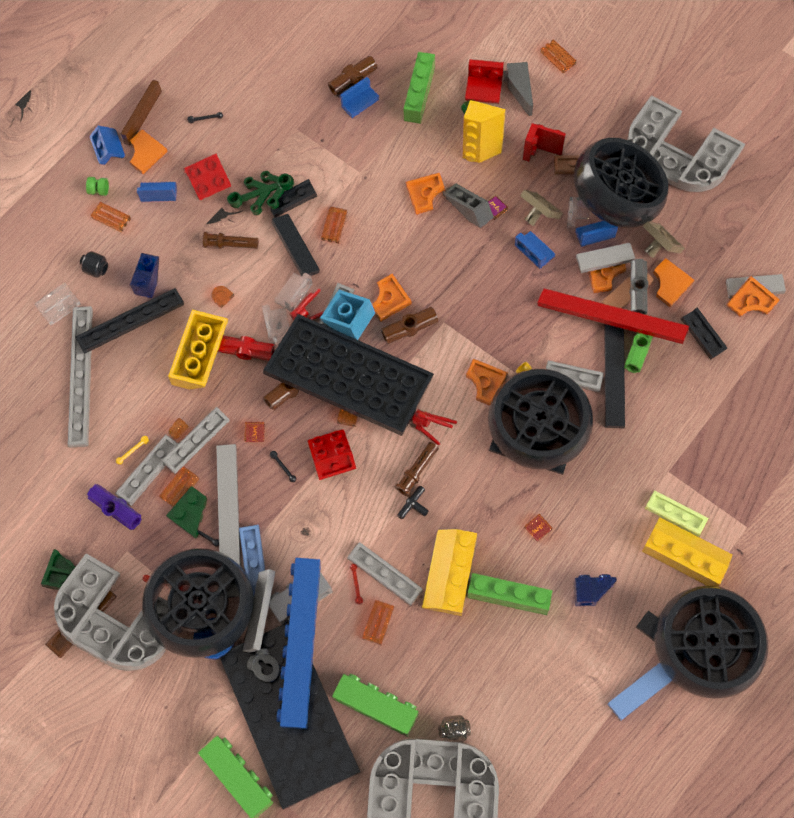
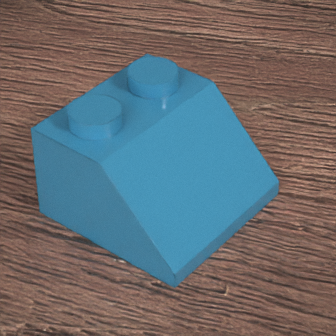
M338 290L320 319L330 328L358 340L374 316L375 311L370 299Z

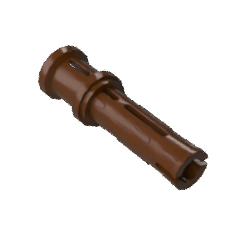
M204 232L203 248L211 246L218 247L219 249L224 247L258 249L259 238L225 236L223 233L208 234V232Z
M428 442L410 470L404 472V477L399 484L397 483L394 486L399 493L407 497L410 495V490L415 483L417 484L420 481V474L439 450L436 444Z

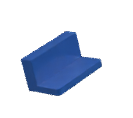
M368 77L340 95L341 107L353 118L379 100V95L370 87V79Z
M98 125L89 137L99 164L105 165L112 156L124 158L125 153L116 129Z
M176 182L140 183V187L137 188V194L141 202L176 201L177 184Z
M600 221L578 227L575 233L581 247L615 238L618 227L605 221Z
M531 231L525 236L519 233L515 237V246L539 269L555 257V253Z

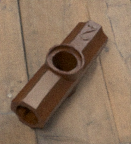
M367 56L355 65H347L343 69L342 74L328 82L331 93L334 96H338L378 69L374 58Z
M431 306L418 313L404 315L401 320L381 328V332L385 342L390 344L403 337L416 335L419 330L437 323L438 317ZM410 323V324H413L414 326H412V327H407V326H405V325H407V324Z
M281 382L267 393L263 400L270 409L276 410L289 398L296 397L299 390L287 388L286 386L288 385Z

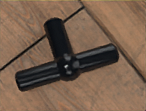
M418 486L411 497L406 499L405 505L397 514L400 519H404L411 508L423 516L428 514L429 510L417 502L425 491L424 487Z

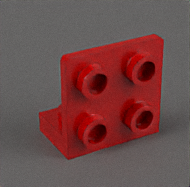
M469 59L465 100L499 104L504 62Z
M532 123L525 139L523 160L529 162L531 156H535L537 149L562 155L566 133L557 129L547 128L541 124Z
M217 153L183 168L199 200H203L231 187V183Z
M344 429L307 440L319 480L356 469Z

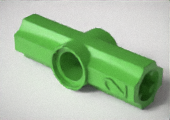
M637 332L624 366L629 372L637 373L641 371L653 336Z

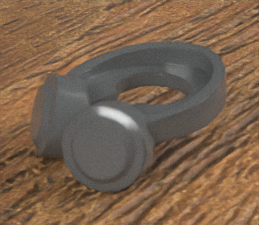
M260 649L255 652V656H251L248 659L247 668L253 670L260 680L272 682L278 677L279 665L275 658L270 655L268 649ZM259 660H263L265 664L273 666L272 674L264 675L262 673V667L258 664Z

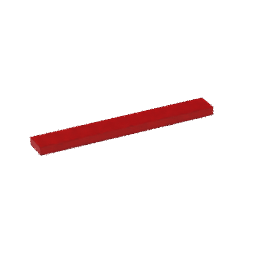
M545 288L537 302L539 307L679 344L684 343L689 330L688 325Z

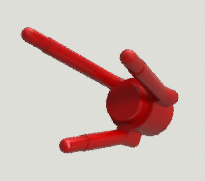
M317 289L313 294L309 293L298 307L290 313L291 318L294 320L297 314L307 317L309 313L305 307L321 290ZM324 311L309 317V319L314 320L321 317Z
M420 409L415 412L412 423L416 424L415 429L421 431L437 445H440V442L426 431L424 427L427 428L433 422L452 429L453 425L448 423L457 424L456 420L434 415Z

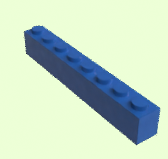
M295 558V563L291 564V576H294L293 584H289V596H292L291 604L287 605V616L290 617V623L285 626V637H288V644L283 647V658H286V666H282L281 679H284V687L279 690V701H282V709L277 711V722H280V727L307 729L321 571L320 559Z

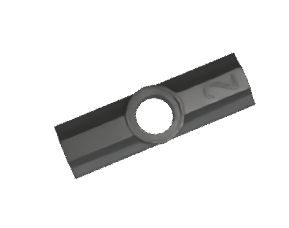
M636 259L630 262L629 293L630 311L646 315L648 312L647 288L649 283L647 280V261L643 259Z

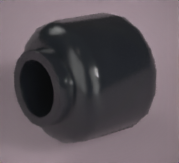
M94 251L82 255L80 259L82 272L92 277L104 276L108 270L109 264L106 257Z

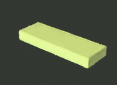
M655 490L645 507L646 510L698 537L709 519Z

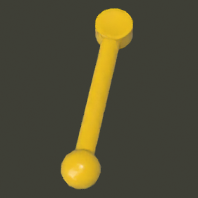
M143 436L138 444L122 457H118L116 463L121 465L123 460L143 444H147L149 438Z

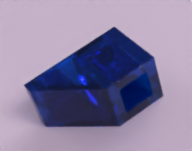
M141 253L130 283L135 295L148 298L153 297L158 283L159 256Z
M602 574L599 577L579 575L573 582L575 606H596L613 588L617 578L611 577L609 574Z

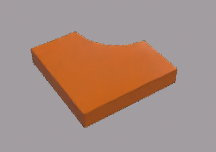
M143 129L130 140L135 149L130 164L142 174L146 173L168 152L166 147Z
M440 172L406 182L416 215L433 210L434 198L440 192L445 191Z
M667 258L653 271L660 284L656 297L669 307L695 281Z
M621 264L589 271L593 293L611 291L613 279L618 274L626 272V265Z
M393 274L377 282L379 296L372 306L380 322L412 304L411 299Z
M750 276L728 301L726 306L739 317L752 310L760 311L767 315L780 299Z
M476 359L472 360L466 373V378L470 379L476 386V400L489 406L496 391L508 376V372Z

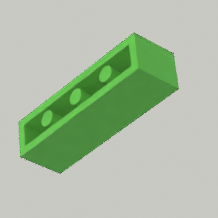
M418 52L403 109L404 121L419 124L422 122L435 70V54Z
M472 573L468 598L547 615L553 590Z
M343 674L332 696L335 701L406 737L409 736L419 715L415 705L407 701L403 704L397 701V696L389 692L385 695L378 691L379 688L371 683L365 685L360 682L361 679L353 674H349V676Z
M217 735L198 754L250 818H258L274 803L271 800L273 794L266 786L262 788L257 783L259 777L252 769L248 772L243 766L246 761L239 753L234 755L230 750L233 746L227 738L221 739Z

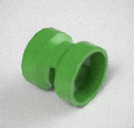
M87 178V194L94 195L97 193L100 196H107L109 191L107 178Z

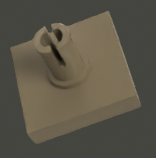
M524 190L520 195L534 206L527 217H525V220L533 226L541 214L555 219H560L563 212L535 191Z
M648 221L643 225L655 238L645 249V252L652 258L655 257L662 247L669 252L679 254L685 249L661 224Z

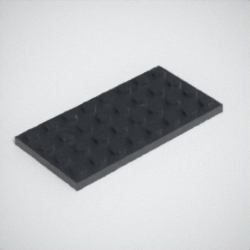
M297 314L263 370L264 375L400 436H403L434 376V373L300 314Z
M290 621L263 633L260 649H268L270 655L275 658L279 665V675L274 681L264 682L254 674L253 670L247 668L248 659L251 656H255V652L248 653L243 651L244 643L231 648L226 655L220 657L283 810L361 773L313 663L307 729L280 727V722H277V711L282 709V701H279V690L284 687V679H281L282 666H286V658H283V647L288 644V637H285V626L289 625ZM259 660L258 664L262 667V673L264 675L272 674L273 666L265 664L263 660Z

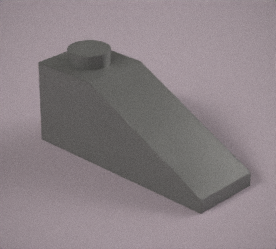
M528 62L507 63L506 71H503L504 81H507L509 91L528 116H532L533 99Z
M457 183L443 192V196L469 222L479 228L494 218L487 200Z

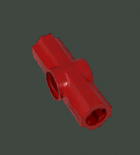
M223 336L217 352L236 355L243 360L256 358L269 361L275 352V344L259 342L248 336H241L240 338Z

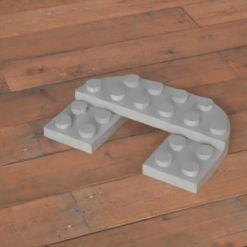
M651 95L632 122L627 140L647 150L659 162L669 184L689 192H703L718 186L725 179L726 174L744 149L745 144L713 128L693 157L664 141L680 118L682 111Z
M85 554L63 583L55 598V618L60 632L70 643L112 668L134 671L152 665L166 651L148 631L142 610L132 625L127 627L97 609L120 577V573L92 556ZM160 596L157 602L159 619L168 613L167 600ZM180 613L177 618L180 620L185 619L188 614Z
M404 739L387 747L377 758L372 768L367 818H411L413 783L456 786L454 818H497L499 783L495 768L490 759L481 750L470 744L455 741Z

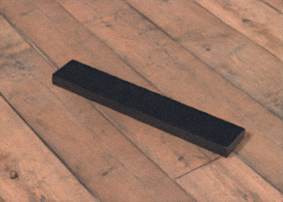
M174 288L75 336L83 353L86 354L183 306L184 301L177 289Z
M604 324L605 428L624 429V329Z

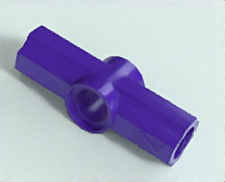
M95 484L89 489L87 499L100 507L104 515L112 516L130 530H134L140 524L142 515L129 507L123 498H117L99 484Z

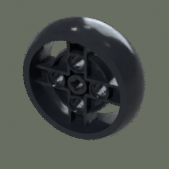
M605 138L592 143L580 154L574 169V184L579 198L589 211L611 225L622 228L643 226L646 222L654 220L666 204L669 188L663 168L647 150L629 140Z
M530 369L510 377L499 387L489 407L488 424L496 446L507 458L531 469H552L572 461L585 448L592 434L593 411L586 393L572 378L555 370ZM532 388L547 389V391H533L524 396L519 393ZM565 398L574 406L579 417V426L570 422L567 406L563 402ZM551 401L555 405L549 406L546 402ZM526 407L528 411L523 412L519 408ZM502 411L512 416V425L518 435L515 440L510 437L503 426ZM560 426L562 430L557 431L553 427ZM533 432L535 436L530 437L526 433ZM557 442L564 445L549 451L533 450L534 447H547Z
M202 548L181 551L163 561L149 577L142 598L144 622L152 637L172 653L192 658L215 655L233 645L246 630L253 612V590L244 570L229 556L215 550ZM196 567H208L217 570L212 575L204 572L190 574L184 572V570ZM167 585L171 589L167 600L168 613L159 619L157 602L163 587ZM215 585L219 587V589L215 592L209 591V588L211 586ZM236 585L239 593V606L235 617L230 621L226 616L229 606L227 592ZM181 586H190L187 591H180ZM197 600L201 601L202 603L199 605L198 603H194V601ZM180 613L188 614L185 619L180 620L177 618ZM211 613L217 615V617L214 620L206 619V617ZM184 630L192 633H202L210 630L213 633L211 637L196 640L178 637Z
M698 586L679 593L663 608L655 628L656 654L665 673L680 688L699 697L712 699L727 698L745 691L758 679L767 661L769 643L762 618L746 599L722 587ZM695 604L696 614L692 615L684 623L682 630L671 631L672 624L678 613L685 607ZM719 606L733 613L745 629H739L729 616L720 612ZM705 617L711 618L713 625H708L705 622ZM728 637L735 639L736 646L728 642ZM686 638L693 639L695 646H689ZM710 638V640L715 642V644L712 645L711 642H707V640ZM741 652H750L749 662L745 670L733 680L728 681L727 670L738 661ZM683 653L686 660L692 666L703 671V679L689 672L679 661L676 654ZM709 658H714L718 666L713 667L709 662Z

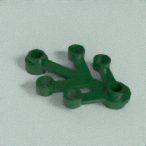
M263 171L260 174V178L264 183L256 181L252 177L244 179V185L247 189L257 188V190L240 195L238 192H232L228 195L227 201L231 207L239 208L242 202L258 197L256 202L250 206L252 214L257 216L262 213L261 206L272 191H275V193L267 200V205L270 209H276L279 206L278 200L283 192L293 187L294 179L287 173L276 176L270 174L269 171ZM270 181H271V182H274L273 184H270V185L265 184V183H268V182H270Z

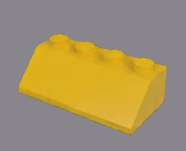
M470 100L463 120V159L469 162L480 163L502 153L506 109Z
M196 310L191 311L168 375L171 385L189 390L206 386L228 323V318Z
M659 517L642 550L643 553L707 586L717 587L720 585L733 555Z
M458 529L437 531L422 606L423 609L462 616L477 533Z

